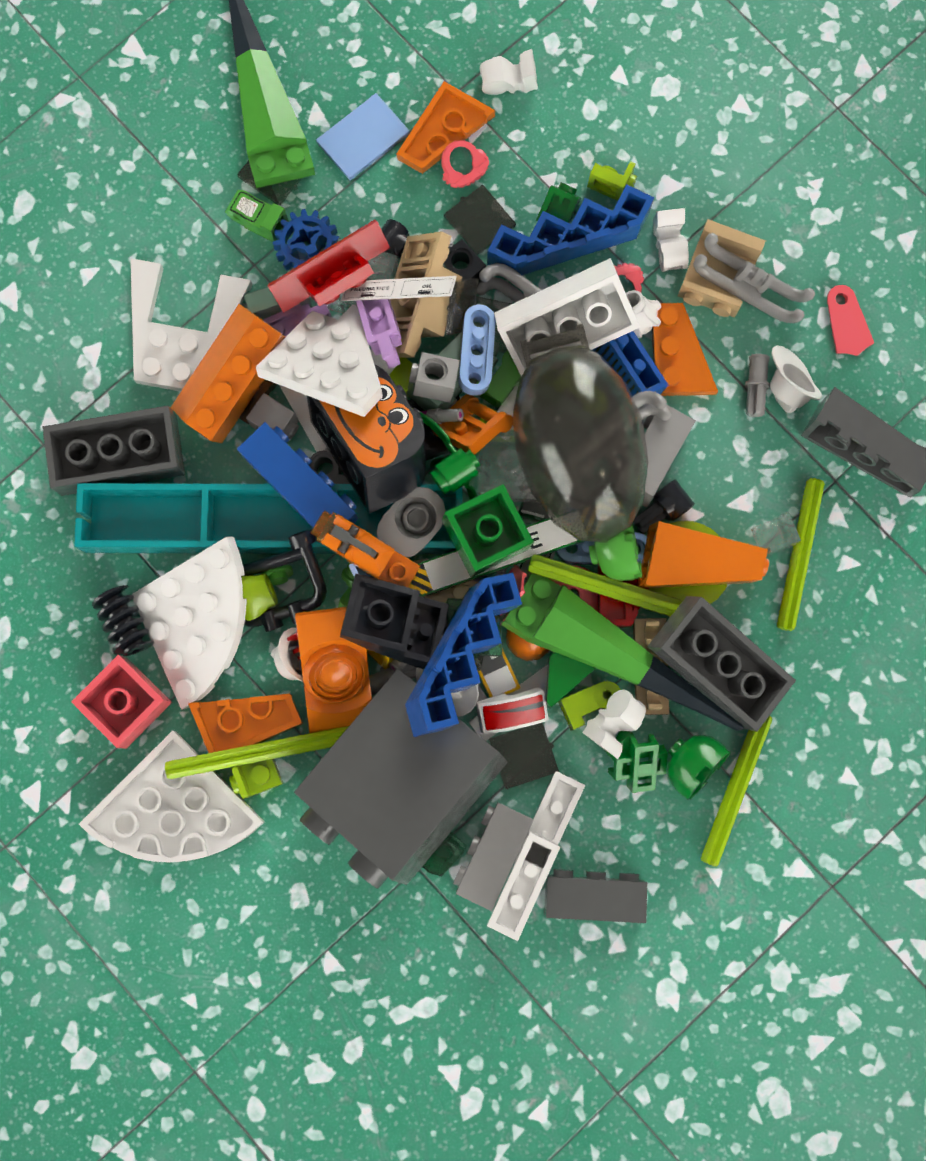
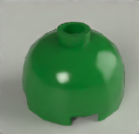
M695 735L687 741H683L680 738L668 751L672 756L667 765L669 780L678 793L686 799H692L708 783L707 780L716 769L719 770L731 752L721 742L710 736Z

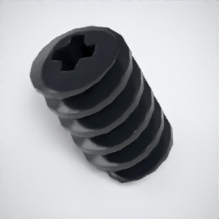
M128 585L109 589L92 602L93 608L100 610L97 614L98 620L106 621L102 625V629L104 632L110 633L107 637L108 643L116 644L112 649L113 654L126 657L142 652L154 644L153 640L143 641L142 639L149 633L148 629L138 630L137 628L144 621V618L132 617L139 608L138 606L128 607L127 605L134 599L132 594H122L129 587Z

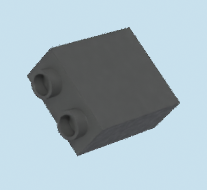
M399 669L394 672L294 791L309 806V809L300 818L303 825L328 845L341 834L357 849V852L348 861L349 866L377 889L388 877L392 881L408 885L508 763L499 751L459 718V724L448 729L413 737L405 703L416 683Z

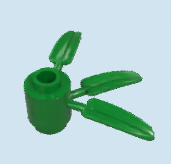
M420 412L423 422L440 437L451 453L447 458L438 457L430 463V467L435 469L430 475L444 495L450 491L454 493L464 486L470 500L477 497L475 488L469 483L479 475L477 468L481 466L471 450H468L466 453L461 448L456 450L446 432L434 420Z

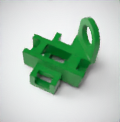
M619 731L616 740L622 744V752L619 759L605 750L607 755L614 761V767L608 768V773L615 781L627 779V787L632 793L655 790L656 776L666 774L668 753L664 744L659 745L653 734H648V742L638 743L633 732ZM649 757L648 761L639 762L640 758ZM645 779V783L638 784V780Z

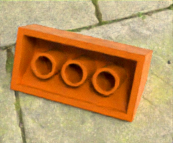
M238 304L170 408L187 425L205 438L222 444L265 380L258 377L256 366L286 336L250 310Z

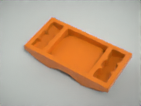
M347 607L295 613L309 733L350 726L372 700L367 649L340 637Z

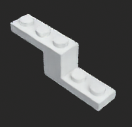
M557 771L554 772L533 818L534 821L515 860L513 869L487 923L488 927L516 941L519 940L560 850L558 844L583 792L584 784Z

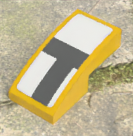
M501 644L488 651L473 654L478 674L489 698L503 693L510 694L521 688Z

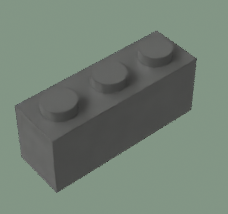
M554 869L553 875H548L546 878L544 915L546 918L646 923L648 882L639 880V874L619 873V879L606 878V872L586 871V877L573 876V870Z

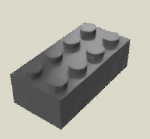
M169 405L42 426L50 488L61 496L76 494L77 483L136 484L185 475L177 415Z
M686 596L647 646L694 688L742 724L744 729L757 732L796 681L702 597Z

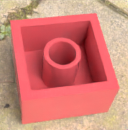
M117 655L71 701L116 748L127 749L172 703L128 658Z

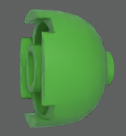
M629 514L605 521L598 527L595 533L594 545L589 546L592 564H599L603 574L617 581L643 578L641 561L637 562L639 550Z

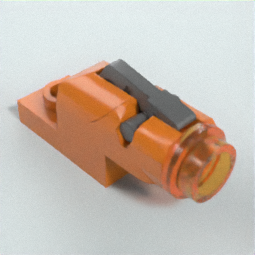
M324 510L311 531V534L317 537L316 541L378 580L409 587L420 568V565L396 552L393 547L335 512L330 514Z

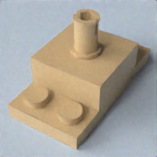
M442 231L407 237L394 279L457 276L451 296L390 299L402 337V345L396 347L399 358H414L420 348L421 338L444 337L447 324L454 329H459L463 325V320L457 317L464 318L465 311L453 306L462 277L443 267V263L449 255L448 247L452 236Z

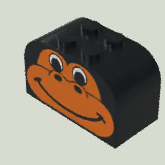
M375 365L383 397L365 417L307 396L310 422L369 514L406 497L416 487L422 485L426 476L425 433L421 414L417 408L410 407L402 386H396L388 373Z

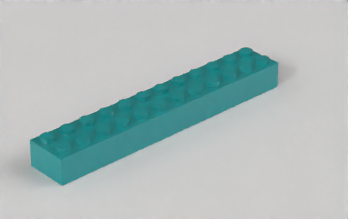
M77 483L76 512L86 519H91V524L83 518H76L74 547L84 553H200L225 537H234L240 554H279L292 549L288 540L289 536L312 528L270 484ZM335 484L331 489L339 497L346 494L357 506L354 512L358 520L354 524L377 538L378 524L394 503L369 514L350 484ZM422 484L420 486L436 492L443 500L446 511L462 504V487L454 493L450 491L444 495L436 484ZM443 524L435 536L417 554H447L456 551ZM313 529L317 540L311 544L314 553L337 554L320 543L322 537Z

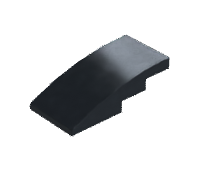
M355 574L340 637L373 652L424 670L456 611L448 609L449 604L419 596L420 591Z

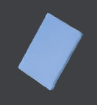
M375 93L323 135L319 136L316 139V143L351 181L406 138L410 131L378 94Z

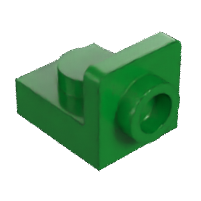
M560 182L559 187L551 185L536 221L539 220L542 212L545 211L569 223L577 204L581 200V197L575 195L577 189Z

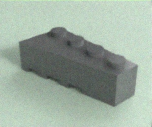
M836 387L817 406L801 434L805 439L909 498L919 493L926 482V448L917 445Z

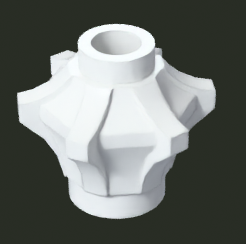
M637 290L626 292L640 325V328L634 330V333L638 338H642V335L650 332L654 326L659 327L661 321L657 317V311L662 306L658 300H649Z

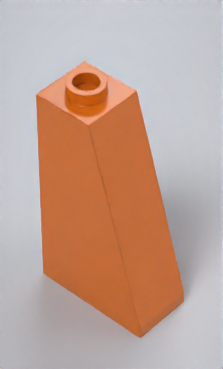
M658 521L649 526L641 563L643 578L638 579L637 586L642 588L743 584L761 581L769 567V560L766 558L768 549Z

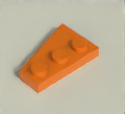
M444 81L396 153L397 160L423 174L441 160L444 149L450 143L457 140H466L494 118L495 110Z
M660 303L662 307L657 311V317L661 323L659 327L654 326L652 328L653 362L669 385L660 395H716L718 389L684 303Z
M290 693L188 703L208 753L258 744L304 724Z

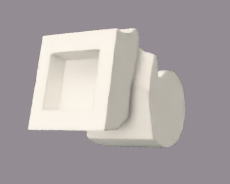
M532 49L520 54L519 64L513 65L506 58L497 56L484 61L480 65L483 82L482 91L485 94L499 95L506 91L514 93L517 90L528 93L538 89Z
M685 208L657 211L652 220L653 233L657 238L656 248L659 249L661 271L687 269L689 263L688 241L680 234L685 224Z
M619 690L609 698L606 709H600L596 718L587 721V726L582 733L619 759L622 752V744L616 740L615 735L618 731H636L641 726L645 717L646 707L641 701L633 698L629 691Z

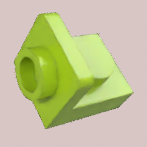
M630 161L624 175L619 174L610 166H601L595 163L590 172L587 187L618 201L626 184L631 187L635 185L638 177L633 174L636 163Z
M274 759L234 766L231 768L233 775L229 776L234 793L236 795L240 794L242 799L252 797L283 784Z

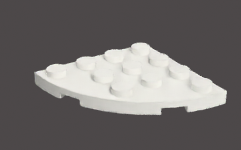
M234 537L223 538L132 594L134 596L133 601L139 608L140 617L144 618V626L149 630L148 635L154 641L153 646L181 710L190 708L188 703L199 702L215 687V682L219 679L224 669L229 668L242 637L247 600L243 599L241 576L245 574Z
M172 731L79 825L105 846L131 855L134 858L153 862H182L204 858L224 851L251 835L265 821L238 794L236 795L233 789L215 771L168 779L165 773V763L167 761L199 755L176 731Z

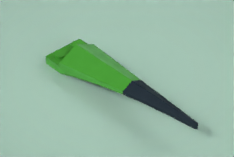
M229 0L246 149L256 188L313 176L315 175V170L306 137L245 1Z
M530 573L524 583L525 594L521 597L522 605L508 612L501 623L502 626L529 643L631 682L736 731L744 729L742 724L566 586H560L549 578Z

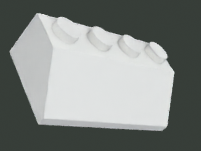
M611 258L494 312L497 330L523 381L640 328Z

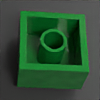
M504 484L446 511L441 520L471 578L527 551L534 543Z

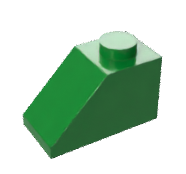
M551 651L553 654L548 659L547 707L549 709L553 707L596 668Z

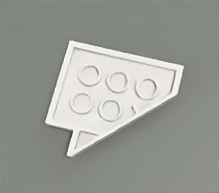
M354 304L338 320L311 311L256 366L257 375L260 378L363 417L383 397L357 305Z

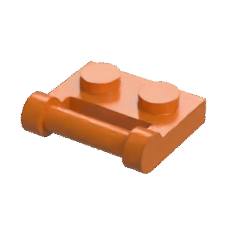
M466 394L450 408L462 409L464 414L463 420L459 422H443L438 425L449 436L453 446L461 448L464 452L471 450L475 455L500 432H508L512 428L514 420L511 415L503 411L498 413L479 403L478 398ZM475 414L488 422L485 424L470 415Z

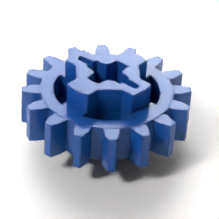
M302 209L300 217L291 212L290 222L283 219L280 221L283 230L274 231L275 237L278 240L273 241V247L275 251H278L276 253L278 262H283L284 269L288 271L292 267L296 268L319 254L322 248L325 247L327 249L337 243L340 239L339 236H336L338 233L336 226L330 225L327 215L320 220L317 210L311 216H308L306 210ZM308 241L310 245L306 246L304 242Z

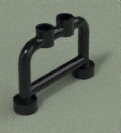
M312 528L288 537L291 550L243 565L244 576H253L303 560L314 588L312 597L300 599L278 608L268 609L256 619L245 620V626H264L265 631L269 632L284 625L282 619L291 617L292 623L296 624L295 613L312 611L320 607L324 602L327 588L311 545L317 541Z

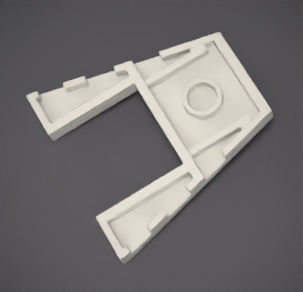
M131 258L134 381L137 384L181 392L238 304L242 303L244 295L251 290L252 282L248 279L220 275L208 332L159 324L151 321L164 268L160 263Z

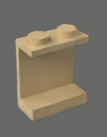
M707 219L678 297L683 298L689 305H702L712 309L719 316L735 318L743 301L701 277L695 271L693 266L696 256L703 254L707 257V265L734 280L738 271L710 255L704 246L706 236L710 233L716 234L718 236V245L747 262H751L754 266L766 240Z

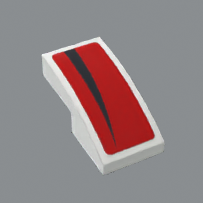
M539 687L512 696L503 693L478 701L476 704L480 732L483 734L514 730L549 720L545 692Z

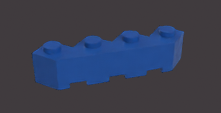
M626 184L613 211L584 198L571 224L543 211L530 237L501 224L487 251V265L495 263L505 264L521 275H525L637 239L650 213L654 197Z
M514 573L484 578L468 589L405 703L413 737L442 731L459 724L451 693L464 691L481 683L473 654L488 651L501 644L494 616L506 614L522 605Z

